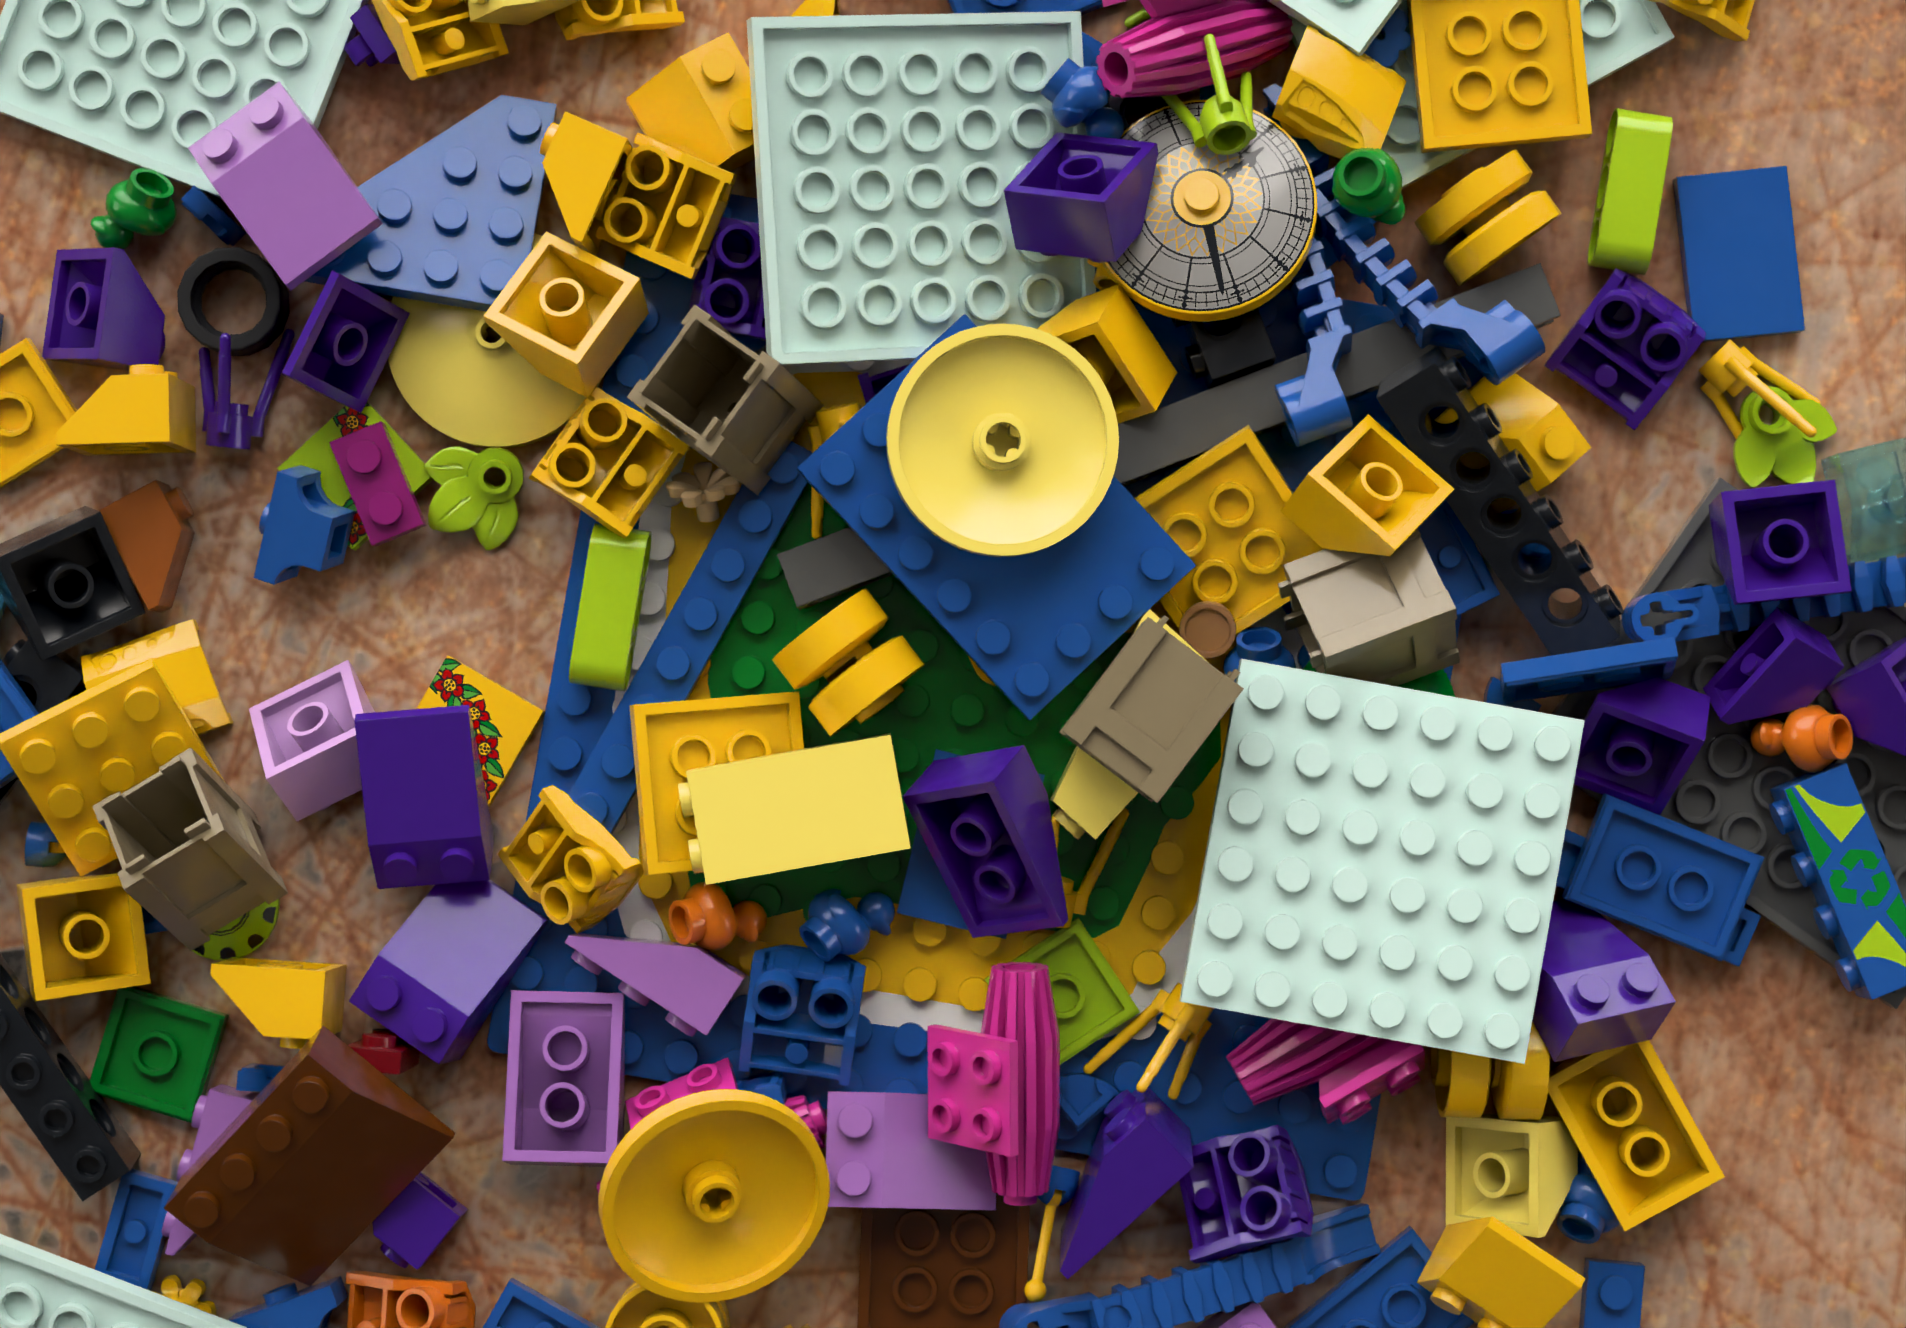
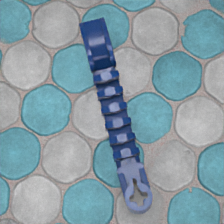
M1214 84L1200 88V100H1208L1216 95ZM1315 235L1308 256L1292 281L1308 275V278L1295 282L1290 289L1291 296L1298 310L1316 303L1318 304L1304 309L1298 316L1299 324L1305 337L1316 335V337L1308 339L1306 343L1308 359L1306 374L1274 385L1284 419L1297 447L1353 426L1347 401L1335 375L1342 355L1352 350V330L1349 325H1344L1342 317L1344 307L1341 298H1336L1334 275L1331 269L1327 270L1325 267L1324 247L1321 241H1316Z
M1273 84L1263 89V95L1268 103V107L1263 109V113L1282 128L1280 121L1272 118L1282 87ZM1291 136L1303 152L1315 181L1317 193V235L1320 239L1325 237L1333 246L1335 257L1339 262L1345 260L1353 270L1354 279L1358 284L1364 282L1371 289L1376 303L1380 307L1385 304L1393 312L1395 322L1399 327L1402 328L1406 325L1415 335L1416 343L1421 349L1430 344L1462 350L1483 376L1494 385H1499L1545 353L1543 339L1536 327L1522 312L1515 310L1506 300L1488 312L1482 313L1459 305L1454 298L1436 308L1434 304L1438 299V292L1428 279L1409 292L1408 288L1417 279L1413 266L1405 259L1390 270L1386 268L1395 258L1392 246L1384 237L1370 247H1367L1376 236L1375 228L1367 217H1361L1353 223L1347 224L1356 219L1357 215L1349 213L1342 208L1334 198L1332 187L1333 173L1336 166L1327 170L1329 155L1320 152L1308 139Z
M1906 554L1905 557L1897 558L1896 555L1879 558V561L1865 563V561L1848 563L1852 591L1845 594L1734 605L1726 583H1723L1722 586L1712 587L1710 584L1641 595L1626 605L1622 614V626L1626 635L1635 643L1675 637L1677 642L1719 635L1721 631L1731 630V632L1749 630V627L1761 625L1776 607L1803 622L1809 621L1810 617L1824 616V618L1840 616V613L1855 611V613L1872 611V608L1886 606L1887 608L1904 606V603H1906ZM1650 604L1652 611L1656 613H1682L1680 619L1668 620L1656 625L1655 635L1651 626H1642L1641 615H1646L1650 612Z
M1360 1203L1315 1215L1313 1217L1310 1237H1294L1251 1248L1250 1251L1245 1250L1227 1256L1223 1260L1215 1259L1200 1263V1267L1191 1270L1177 1266L1171 1268V1276L1158 1280L1151 1275L1141 1277L1140 1286L1130 1289L1122 1284L1112 1286L1110 1295L1100 1298L1091 1292H1086L1080 1295L1047 1301L1016 1304L1005 1311L1000 1319L999 1328H1028L1027 1324L1031 1322L1039 1328H1173V1326L1189 1321L1194 1323L1204 1321L1205 1316L1220 1311L1224 1313L1235 1311V1306L1248 1302L1257 1304L1263 1302L1266 1296L1278 1292L1284 1294L1292 1292L1293 1287L1300 1284L1309 1285L1314 1283L1320 1276L1335 1268L1381 1253L1370 1221L1369 1205Z

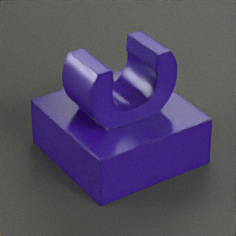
M365 4L350 17L360 35L346 44L344 47L345 51L355 66H360L364 62L369 67L374 66L378 62L400 64L397 52L382 26L374 5Z

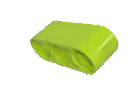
M1615 108L1606 137L1588 248V266L1611 270L1617 268L1624 272L1645 275L1654 248L1672 138V117Z
M594 524L589 543L570 659V683L624 692L627 690L650 558L651 531L632 529L624 539L602 524Z

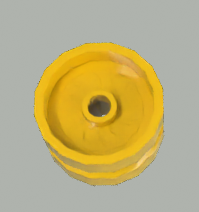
M1516 149L1500 157L1484 168L1482 166L1460 180L1440 196V201L1414 222L1429 245L1444 244L1462 231L1465 232L1467 238L1446 254L1443 262L1458 286L1463 285L1489 268L1562 214L1546 190L1531 192L1511 205L1508 199L1529 182L1532 175L1531 169Z

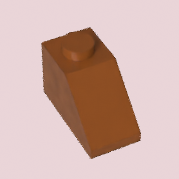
M154 480L98 511L101 512L121 559L146 607L150 611L163 613L173 606L195 534L188 521L189 518L194 516L189 501L179 487L171 489L169 484Z

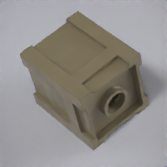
M694 304L681 322L684 327L647 378L644 381L639 379L627 398L663 428L690 446L691 449L697 451L758 496L771 478L767 475L806 420L811 423L816 417L815 412L821 410L824 405L780 362L764 351L758 355L736 340L710 314Z
M1418 528L1391 556L1324 549L1284 564L1287 580L1278 583L1281 599L1290 596L1291 613L1283 616L1286 631L1294 628L1297 629L1310 656L1312 668H1315L1316 672L1399 686L1460 663L1456 641V607L1421 539Z
M1165 615L1157 623L1148 617L1140 624L1059 731L1061 735L1086 752L1147 800L1156 803L1160 801L1244 689L1234 682L1240 674L1237 669H1234L1232 672L1229 671L1226 675L1167 632L1163 626L1169 618Z
M189 748L159 767V772L123 793L119 791L114 795L108 796L92 807L98 823L108 831L122 870L118 872V876L123 889L192 951L209 941L210 934L265 901L271 904L286 895L288 891L282 877L271 867L257 833L261 826L255 812L192 748Z

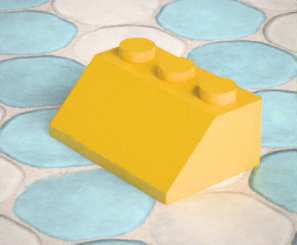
M1649 1040L1566 1059L1549 1073L1548 1095L1624 1231L1631 1229L1725 1177Z

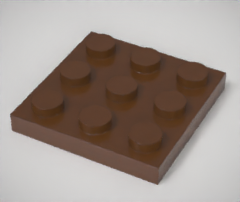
M996 1193V1210L862 1208L857 1328H999L1000 1319L1007 1309L1016 1304L1027 1303L1024 1287L1028 1280L1030 1205L1014 1206L1005 1204L1003 1196Z

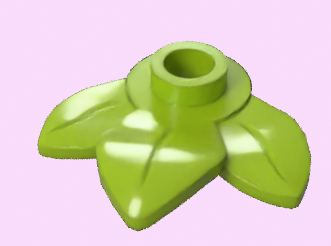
M1768 386L1816 428L1817 434L1814 437H1808L1754 391L1750 392L1744 398L1740 407V421L1744 429L1733 446V459L1741 480L1749 488H1755L1764 482L1771 473L1786 484L1814 482L1816 456L1813 443L1827 439L1837 432V427L1826 408L1814 400H1792L1782 389ZM1762 405L1768 406L1773 412V421L1770 425L1763 423L1759 418V409Z
M451 446L440 450L425 463L424 468L434 481L442 485L435 493L429 506L428 525L431 529L452 533L465 531L473 527L479 542L486 550H492L500 546L509 537L516 526L519 516L514 497L520 491L524 480L522 464L512 452L494 447L476 453L461 446ZM491 467H498L504 471L506 481L499 486L491 485L485 478V471Z

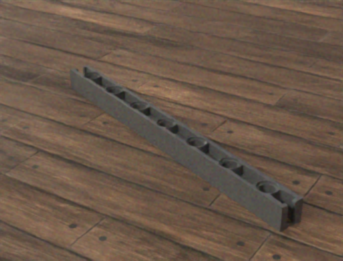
M1541 263L1434 304L1436 308H1439L1454 298L1461 306L1486 313L1506 300L1515 310L1522 312L1536 329L1554 322L1553 319L1561 316ZM1395 319L1353 334L1352 350L1342 355L1335 373L1346 401L1379 390L1381 380L1437 346L1429 344L1421 349L1416 343L1415 335L1406 325L1400 328ZM1439 346L1448 360L1452 357L1460 359L1467 356L1462 350ZM1307 353L1164 406L1155 412L1118 424L1119 449L1114 472L1115 478L1125 487L1188 463L1248 424L1256 436L1287 425L1274 385L1306 374L1308 365ZM850 527L777 554L799 610L806 609L893 575Z

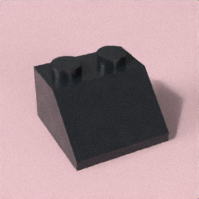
M87 506L81 507L0 544V592L14 618L42 661L146 613L103 516L98 510Z

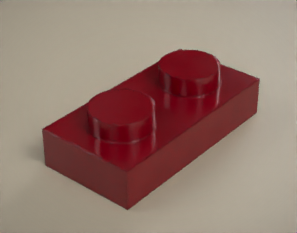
M372 1029V1033H363L362 1039L348 1045L381 1073L400 1075L419 1064L420 1051L389 1029Z

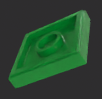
M135 986L117 989L89 1080L92 1088L100 1096L191 1123L196 1103L199 1097L206 1093L229 1015Z

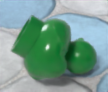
M1360 148L1352 150L1342 157L1333 173L1332 187L1334 198L1340 206L1349 213L1359 217L1372 218L1376 222L1389 225L1400 222L1405 215V205L1401 194L1402 176L1395 160L1387 152L1379 148Z
M139 168L132 171L128 180L115 184L106 195L105 208L108 214L96 216L91 220V226L95 230L98 243L103 248L114 247L124 250L132 243L134 232L147 236L164 235L174 225L177 216V209L172 199L174 187L171 181L155 170Z

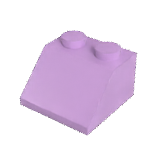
M349 660L249 708L266 780L296 821L322 811L332 804L362 790L354 720L355 714L374 713L375 711Z

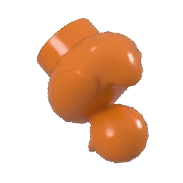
M1809 704L1807 707L1793 710L1785 723L1775 718L1760 720L1751 731V743L1753 748L1763 756H1777L1786 751L1791 761L1798 768L1817 773L1823 771L1835 759H1845L1850 754L1853 745V731L1845 715L1831 714L1825 707Z
M699 882L688 889L683 899L676 900L671 904L669 924L675 939L680 944L695 943L705 950H721L732 942L735 935L749 943L755 942L758 935L766 928L767 915L759 903L751 900H744L735 904L732 908L726 893L721 887L715 883L706 885V882Z

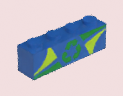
M1831 763L1821 772H1809L1770 788L1769 790L1775 801L1769 804L1770 814L1779 832L1782 835L1788 834L1796 851V854L1791 856L1793 869L1800 883L1804 887L1810 886L1818 904V907L1813 908V915L1822 935L1827 940L1832 938L1840 959L1835 961V968L1843 986L1848 992L1854 990L1856 996L1870 1000L1905 987L1906 904L1847 764Z

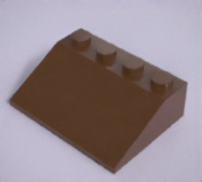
M322 1026L181 1176L164 1209L208 1244L311 1286L454 1138L455 1132L325 1026Z

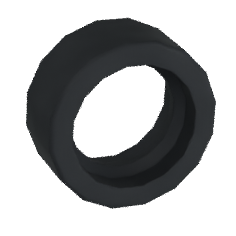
M239 247L217 248L199 256L184 272L177 290L178 313L186 330L198 342L211 350L219 352L220 336L223 333L214 329L207 322L202 311V295L206 285L216 275L227 270H242L252 274L261 283L265 291L266 309L262 319L253 329L242 334H229L231 336V355L250 356L268 348L283 332L290 314L289 291L273 267L258 254Z

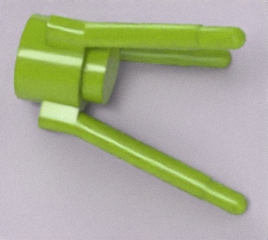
M1206 34L1204 43L1216 95L1204 103L1200 113V120L1198 121L1177 95L1161 97L1191 132L1196 147L1202 148L1208 145L1209 149L1215 154L1230 155L1241 151L1248 145L1250 140L1257 136L1253 123L1252 75L1247 71L1241 74L1240 102L1230 96L1215 37L1212 34Z

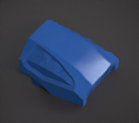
M784 944L755 950L751 965L738 1071L749 1072L750 1067L837 1079L839 1080L838 1085L849 1086L866 966L847 955L839 953L829 962L818 958L808 947Z

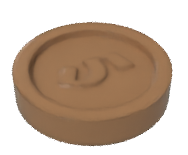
M1202 601L1192 605L1185 611L1180 621L1179 633L1180 637L1203 658H1214L1224 654L1232 646L1236 635V624L1233 615L1225 606L1213 601Z

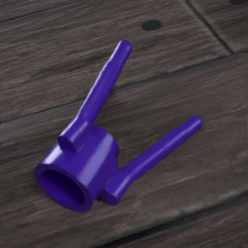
M286 329L283 333L253 416H248L249 405L230 403L231 336L228 333H223L220 336L218 402L215 401L210 351L206 347L199 349V370L204 409L202 431H206L205 445L250 450L251 436L263 437L265 417L294 339L295 333L292 329Z

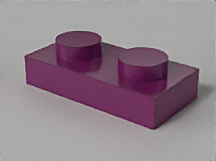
M382 421L329 442L372 546L377 547L427 526L385 423Z

